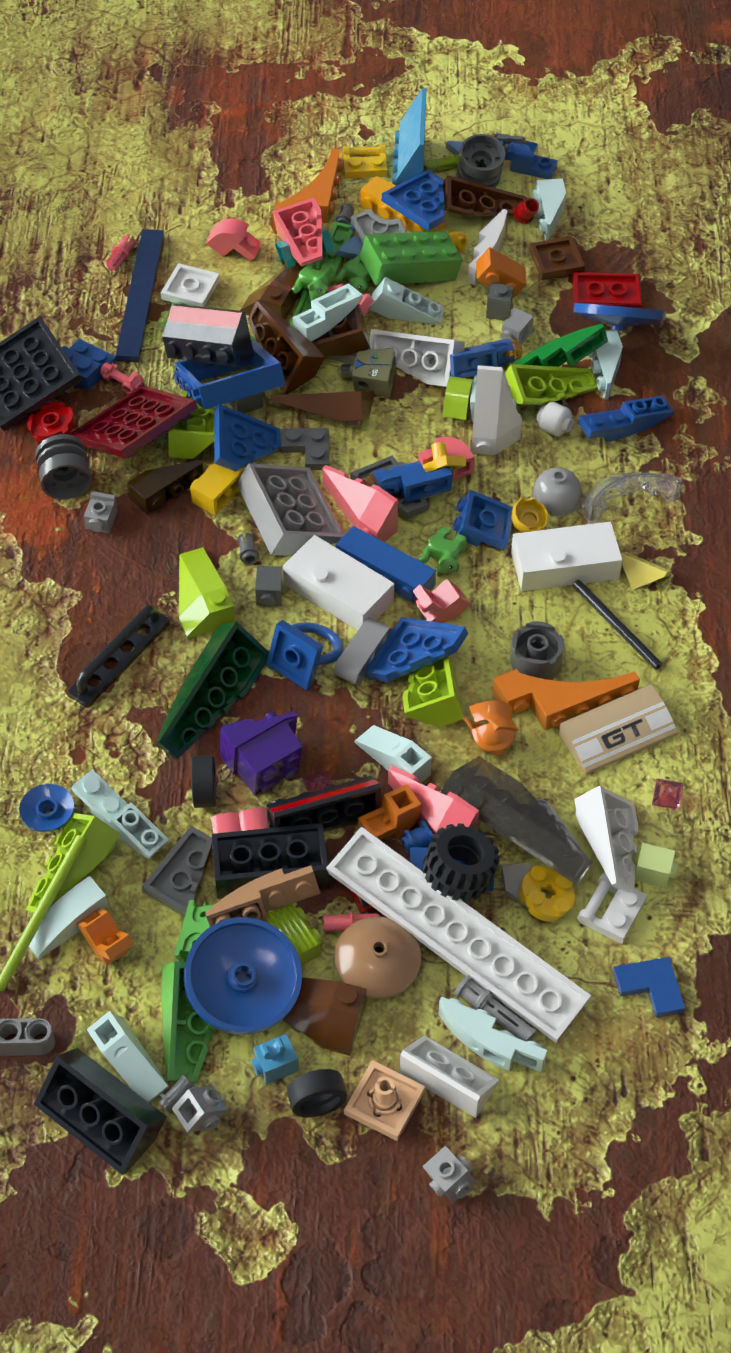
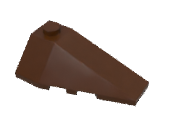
M257 300L248 317V321L256 341L261 342L263 349L281 363L285 385L279 387V389L284 394H289L316 376L325 357L309 339L265 303Z

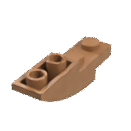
M311 865L285 875L281 868L236 889L217 902L205 914L210 927L223 920L238 917H248L264 921L268 919L267 912L318 895L320 890Z

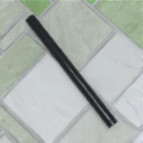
M578 579L573 583V588L654 670H658L663 663L581 580Z

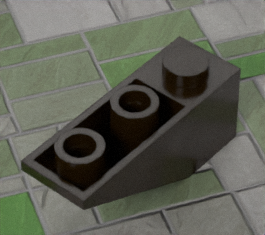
M198 460L146 470L127 482L129 499L148 515L190 488L192 482L204 473L203 462Z

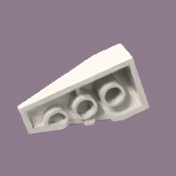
M371 329L370 349L368 350L394 348L396 367L426 384L447 387L449 377L451 376L450 354L464 352L465 342Z
M478 365L471 452L473 454L496 455L520 440L522 418L517 412L516 402L511 396L510 386L503 368Z
M598 786L575 799L576 818L611 884L631 893L634 891L636 866L632 861V854L637 852V845L633 842L634 835L638 834L635 805L633 802L608 789Z

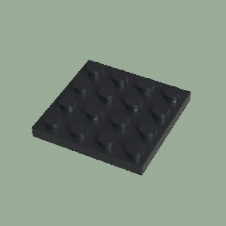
M41 316L0 342V427L3 431H6L83 380Z

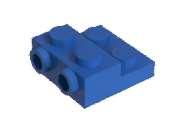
M80 338L70 348L62 347L83 379L75 386L87 391L103 377L100 375V370L104 363L111 365L112 363H117L116 356Z
M470 490L465 498L461 497L458 501L456 511L460 512V515L454 520L452 529L456 531V535L459 533L467 538L466 542L478 547L481 542L505 550L510 537L513 507Z

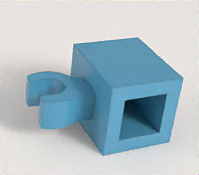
M287 1034L254 1047L255 1058L251 1060L257 1077L262 1075L266 1085L299 1071L298 1058Z

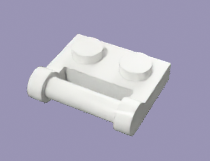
M602 873L598 880L599 885L586 908L580 911L577 920L584 926L622 944L647 899V894L636 889L628 893L612 885L606 873ZM609 890L615 893V896L602 919H599L595 916V913Z

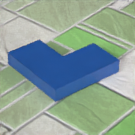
M669 957L613 967V974L620 997L648 992L656 1018L684 1013L685 1006Z

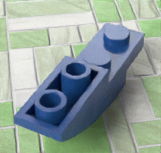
M662 395L625 401L621 409L581 415L578 424L589 439L603 437L606 442H610L642 432L673 415L674 410Z

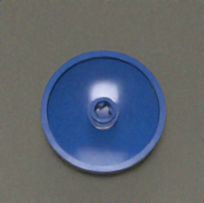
M574 303L573 308L574 313L586 319L611 325V330L624 331L625 326L649 325L665 321L666 311L584 303Z
M238 917L226 919L212 925L197 938L186 960L184 984L192 1007L205 1022L226 1033L251 1035L274 1027L288 1015L300 993L302 968L295 947L283 932L265 921Z

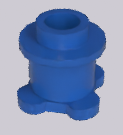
M425 820L420 821L421 827L410 832L408 830L404 831L405 837L401 838L407 853H410V847H429L433 833L428 828Z

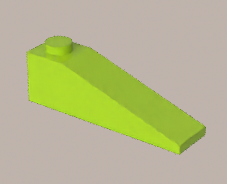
M510 364L505 372L511 396L518 404L545 405L550 402L591 392L598 388L592 369Z
M183 391V397L193 399L188 396L186 391ZM197 403L198 409L193 411L189 418L180 420L173 425V428L168 431L169 457L179 460L193 459L214 442L213 408L204 410Z
M203 547L182 553L179 559V620L187 639L216 631L219 625L235 621L234 605L230 595Z
M73 813L72 818L63 826L54 844L58 846V849L53 858L49 857L45 866L48 872L45 877L38 881L26 911L34 914L77 835L86 838L87 841L52 905L115 849L117 845L116 840L120 833L96 816Z

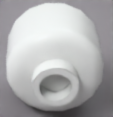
M555 402L543 405L537 414L539 428L556 437L569 432L574 423L571 410Z

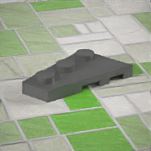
M393 455L351 472L350 479H362L364 485L371 487L372 471L383 467L386 468L398 462ZM401 492L390 494L398 499V513L406 519L423 513L429 508V503L425 498L405 502Z
M190 826L143 884V893L185 917L189 900H195L213 849L212 837Z

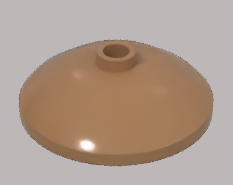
M367 917L354 922L341 934L335 948V967L343 983L366 988V998L387 999L401 994L413 984L420 970L421 951L416 938L398 923L386 917ZM382 947L384 951L377 953L374 951V948Z

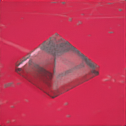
M329 771L303 777L307 792L321 790L328 785H334Z
M656 778L652 805L679 810L684 783Z

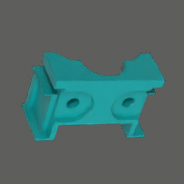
M322 225L323 252L329 253L335 251L329 230L325 229ZM283 240L275 243L280 262L285 261L287 269L294 267L297 260L292 256L289 245Z

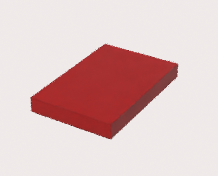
M573 272V308L574 303L642 308L640 274Z

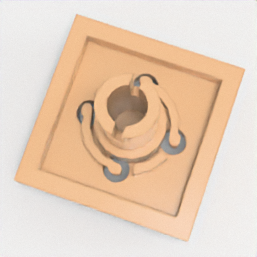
M372 1060L344 1108V1115L398 1141L425 1092V1086ZM368 1093H369V1095H372V1094H373V1098L368 1097L367 1094H368ZM375 1112L376 1115H381V1116H380V1117H375L373 1113Z

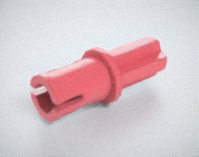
M124 235L121 242L112 249V254L105 264L109 271H116L121 263L128 259V253L136 245L133 237L127 242L130 235Z
M349 911V914H324V932L345 931L346 928L358 920L367 917H380L378 913L352 914V911Z

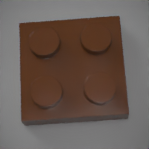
M572 236L530 243L529 251L542 280L573 275V272H585V264Z

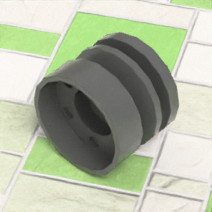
M475 134L468 137L462 143L456 171L457 178L496 188L499 185L506 155L504 146L498 139L490 135Z
M66 434L54 435L43 440L37 446L35 456L42 491L47 496L66 500L80 496L90 488L92 477L85 444L79 438Z

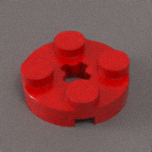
M63 402L47 403L39 408L40 411L36 415L32 413L28 419V429L38 444L54 435H71V430L76 423L73 410L70 406L66 407Z

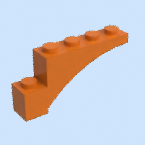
M332 148L329 159L318 176L300 192L282 202H276L274 211L315 198L322 211V223H329L330 214L334 215L335 201L333 200H337L338 187L336 185L340 186L341 172L339 171L344 169V158H341L340 149ZM273 216V233H277Z
M515 669L494 677L492 693L496 700L510 704L513 708V714L522 713L530 707L546 731L553 727L559 728L560 723L637 691L640 678L634 671L619 677L598 681L563 682L529 676Z

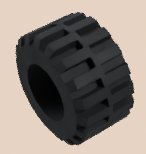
M458 823L457 826L449 824L446 826V829L440 828L437 834L433 835L423 861L422 869L423 873L426 874L425 879L427 883H432L431 888L434 891L439 890L441 892L440 895L444 897L447 895L451 896L452 900L458 901L459 898H462L463 901H470L471 897L477 899L481 896V893L485 894L498 868L500 861L498 847L493 846V839L491 837L487 838L484 831L481 830L479 832L475 830V826L465 827L464 824ZM454 859L461 860L468 865L458 863Z

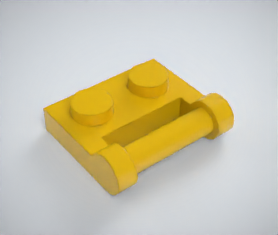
M379 144V147L350 148L349 146H343L345 179L371 178L375 176L388 177L385 144ZM372 155H379V156H373V157H350V156H372Z

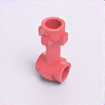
M104 363L101 367L100 375L103 376V379L107 381L115 379L122 383L121 388L127 394L140 387L144 381L142 376L136 372H132L130 376H127L117 371L118 366L113 363L112 365Z

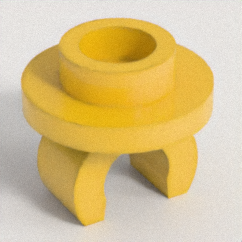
M453 230L448 232L456 249L461 253L468 244L466 233Z

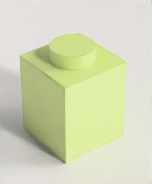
M642 843L635 871V880L667 888L669 878L675 879L678 862L673 861L675 850Z

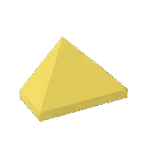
M628 552L620 553L622 566L632 590L670 576L672 572Z

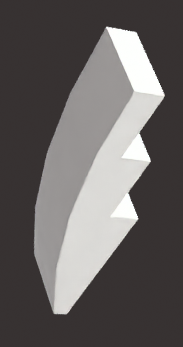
M503 209L479 233L478 245L474 248L473 261L468 265L467 282L476 285L479 281L476 274V261L489 247L499 252L506 230L507 210Z

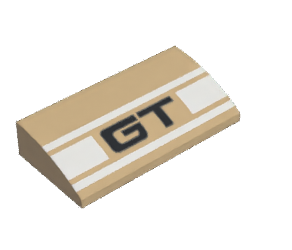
M652 684L560 723L559 730L560 738L585 775L669 739L678 733L670 713Z

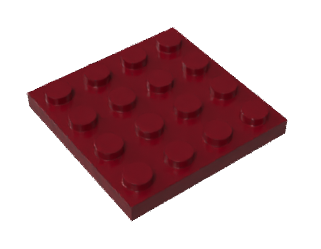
M141 385L80 426L71 435L79 438L87 447L124 459L130 458L136 454L138 449L151 444L155 440L154 438L170 431L177 422L189 418L191 413L198 409V406L194 399Z

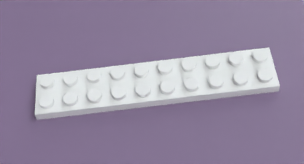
M363 827L356 832L326 867L332 877L387 918L398 923L419 942L465 976L469 975L475 983L484 990H489L494 995V998L553 1042L557 1043L591 997L589 993L461 899H458V901L452 900L451 896L447 895L444 897L440 895L441 892L439 890L434 891L431 888L432 883H427L425 873Z

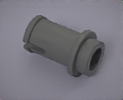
M345 203L344 206L342 205L335 221L350 224L351 216L355 210L354 207L348 203Z
M245 533L246 541H244L243 534L238 537L241 550L239 554L240 560L246 565H252L257 562L259 551L255 549L252 534Z
M182 1075L165 1095L163 1093L160 1095L162 1099L159 1103L172 1114L174 1112L172 1110L173 1106L188 1089L195 1087V1085Z

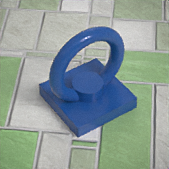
M281 620L276 624L266 664L303 689L308 690L313 686L318 665L330 664L338 660L343 653V642L333 630L323 625L310 622L290 625L286 621ZM304 633H315L325 637L332 643L333 650L330 653L321 654L323 645Z

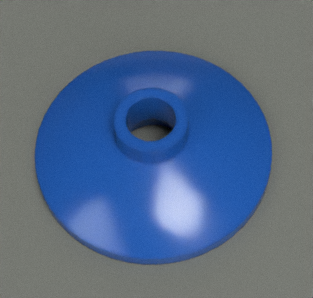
M42 784L32 788L24 795L20 803L19 812L23 823L28 828L38 832H51L60 829L69 822L73 816L75 805L72 795L64 787L56 784Z

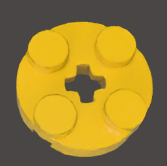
M534 866L520 882L518 889L519 899L522 904L525 902L530 908L528 912L535 918L547 922L556 921L560 917L565 916L574 905L575 892L572 887L573 880L568 874L561 873L556 869ZM541 890H548L552 896L546 898V894L541 892Z

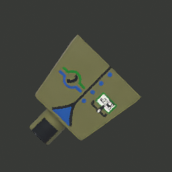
M394 348L357 352L354 364L341 365V378H352L355 391H374V395L391 397L397 365Z

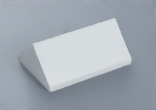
M425 1035L403 1049L400 1055L401 1074L424 1085L426 1089L475 1118L500 1081L498 1078Z

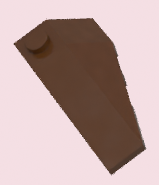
M449 175L443 181L444 210L464 216H497L503 209L507 210V216H514V207L527 199L523 195Z
M297 262L294 267L289 269L285 266L250 294L240 311H245V314L249 316L256 301L261 300L285 320L304 289L302 287L299 293H292V287L295 286L300 271L307 265L301 267Z
M359 303L331 330L311 341L324 357L351 355L370 349L368 331Z
M374 391L270 395L272 401L337 421H347V425H361V420H369Z
M302 977L299 996L283 1021L291 1025V1029L311 1038L319 1047L350 1056L366 1007V988L339 981Z

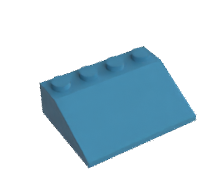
M427 88L421 89L402 118L400 131H395V144H399L395 145L394 158H398L394 159L393 172H397L393 173V184L396 186L422 173L424 170Z

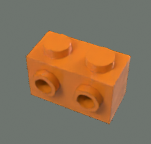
M490 247L476 261L477 280L483 285L491 286V283L514 286L513 298L527 285L525 267Z

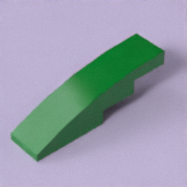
M598 324L557 338L533 350L513 364L559 367L566 362L572 367L608 342L605 327L603 324Z

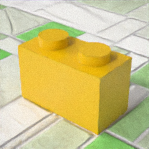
M215 463L210 464L206 471L199 478L195 479L190 486L192 503L216 515L240 491L237 483L244 470L240 469L235 472Z

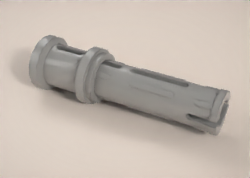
M469 975L456 988L454 995L457 998L462 997L474 1006V1010L482 1009L490 1013L492 1017L496 1018V1022L501 1027L512 1033L516 1038L527 1042L531 1041L535 1036L536 1029L530 1027L495 1000L494 995L489 990H484Z

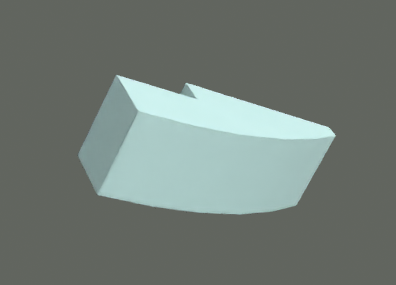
M347 284L311 301L312 309L293 317V327L307 339L313 341L342 321L362 300L363 294L350 284Z
M90 876L63 895L48 910L29 945L38 959L79 933L80 930L76 923L97 909L108 907L106 895Z

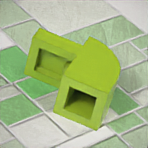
M449 377L442 417L467 419L473 379Z

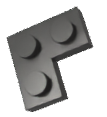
M281 428L282 453L305 452V468L322 470V467L325 465L329 466V428Z

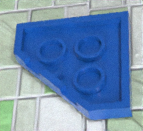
M428 169L382 193V202L427 231L444 223L443 179Z
M218 404L214 409L215 464L236 472L247 467L248 463L253 464L277 452L281 447L280 428L221 404Z
M401 617L364 672L368 679L384 682L393 681L456 653L468 636V631L465 626Z

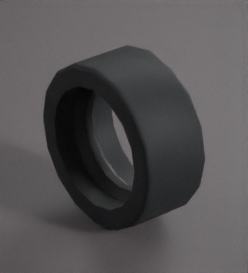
M213 755L192 756L191 784L194 808L216 807V771Z
M319 1069L307 1072L292 1080L287 1086V1094L292 1112L299 1117H317L328 1114L341 1107L347 1100V1092L342 1075L332 1069Z

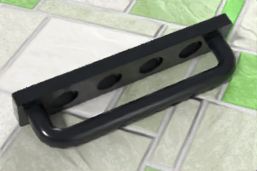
M149 605L142 609L82 670L77 682L68 690L69 697L84 707L89 708L169 626V618L159 613L156 606ZM142 628H148L151 630V632L145 636L139 635L137 633ZM125 645H133L135 647L131 652H123L121 650ZM108 662L118 663L115 669H106L104 667ZM91 679L102 681L96 687H91L87 684Z

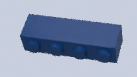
M352 526L336 544L337 549L393 582L394 592L401 595L407 601H412L416 604L418 598L413 593V590L417 586L422 585L430 591L435 587V569L355 526Z

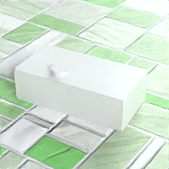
M611 522L513 534L511 554L521 591L573 585L578 579L583 583L619 579L622 557Z
M316 535L308 540L283 565L285 586L357 631L368 617L377 620L394 602L393 582Z

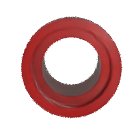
M527 198L525 201L518 203L513 209L515 219L521 224L530 223L539 210V204L533 198Z

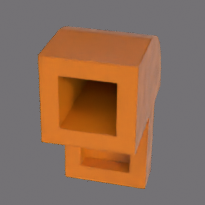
M408 784L384 794L382 807L359 817L358 825L379 840L391 835L396 839L416 823L420 816L422 804Z
M99 908L76 923L91 949L105 965H109L126 955L131 950L130 947L134 945L130 935L120 931L109 911Z

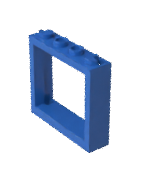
M253 339L251 342L255 356L237 367L187 360L174 362L176 369L174 371V380L176 384H179L182 390L186 391L188 396L192 397L196 404L198 403L204 410L215 407L218 404L222 405L284 386L285 381L281 363ZM250 365L254 368L253 370L203 385L199 382L200 380Z

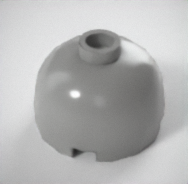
M560 467L550 468L542 472L536 479L532 498L535 497L544 504L547 511L552 512V516L568 515L574 512L580 503L582 494L581 484L572 471Z

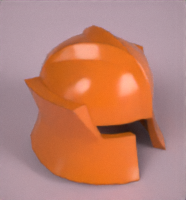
M500 700L485 701L469 706L475 723L467 717L462 718L469 726L477 747L481 752L498 756L504 754L505 750L513 744L515 732L519 730L512 721V706ZM485 720L489 722L487 724H479V722Z

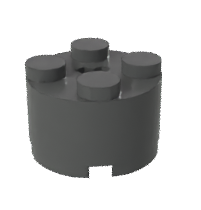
M529 622L520 630L518 628L512 637L510 653L512 669H518L520 673L529 676L553 680L562 664L564 650L562 635L555 631V627L545 622Z

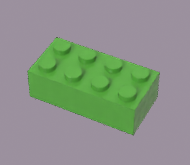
M446 231L365 235L360 252V258L375 285H379L385 277L398 284L456 281L463 261Z

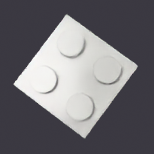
M178 263L161 291V299L170 302H183L191 306L205 307L220 281V274Z

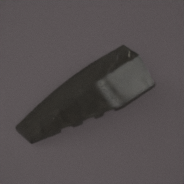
M480 756L454 770L440 791L444 795H447L449 792L454 793L479 810L478 821L575 885L579 884L593 863L521 782Z

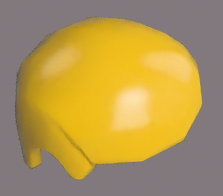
M521 497L512 508L511 520L514 527L521 533L539 531L546 527L549 513L545 505L535 497L530 499Z

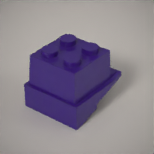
M271 711L265 716L266 719L254 722L251 718L221 727L219 755L232 774L237 773L254 795L261 791L263 793L268 792L276 785V782L283 778L289 779L298 772L302 745L295 736L298 719L296 712L277 716L274 711Z

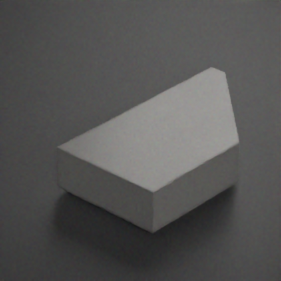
M530 863L502 866L501 871L505 895L513 901L517 900L521 903L518 889L521 880L531 870ZM523 902L522 905L527 907L529 910L530 908L525 904V902Z

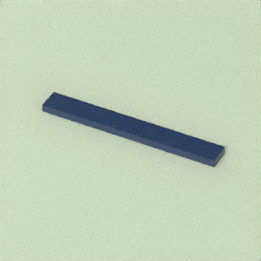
M142 229L116 351V361H140L164 241V230Z

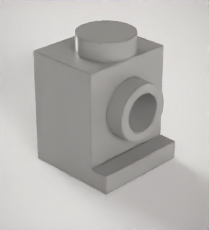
M514 307L511 311V317L507 318L502 325L501 330L503 333L501 334V340L509 339L513 347L518 349L532 333L534 316Z
M92 491L90 494L91 499L83 516L85 528L94 532L110 533L118 512L116 496Z

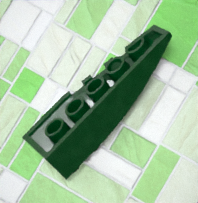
M237 621L218 626L190 670L168 712L156 743L174 759H178L200 738L202 733L210 729L219 717L226 714L236 701L242 699L248 693L267 662L269 651Z

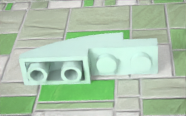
M93 769L72 786V791L91 809L90 813L119 832L118 838L140 855L150 859L169 842V839L131 802L127 804Z
M441 997L439 1001V1016L449 1030L470 1050L507 1071H510L513 1062L538 1072L542 1071L546 1061L547 1050L534 1041L526 1042L518 1039L506 1030H496V1018L492 1017L485 1010H474L465 1006L457 999Z

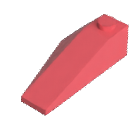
M315 198L273 211L277 234L281 241L283 240L289 245L292 256L301 267L323 259L322 211Z
M327 465L322 467L323 485L352 526L383 542H386L397 532L398 499L379 486L373 484L369 487L364 485L362 479L356 478L351 480L342 471Z
M393 765L388 768V784L393 790L408 784L422 804L417 823L420 825V821L425 820L433 835L437 834V831L442 827L446 829V826L449 824L457 826L458 823H461L465 827L472 825L477 830L479 810L454 793L449 792L447 795L438 792V787L432 783H429L427 786L421 784L416 776Z

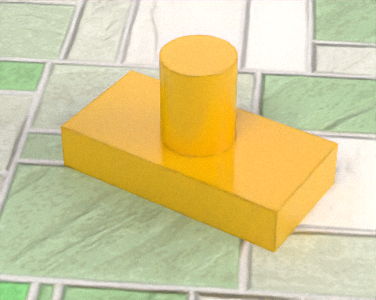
M438 442L432 444L433 461L422 465L426 473L450 468L451 472L465 467L466 459L465 456L447 455L446 443Z

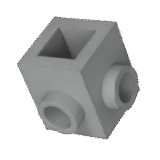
M195 1086L184 1093L172 1110L188 1133L214 1129L220 1124V1118L228 1108L213 1086Z
M446 1146L422 1166L433 1180L429 1183L430 1187L440 1198L446 1195L452 1203L465 1197L476 1183L470 1174L473 1167L462 1155L456 1158Z

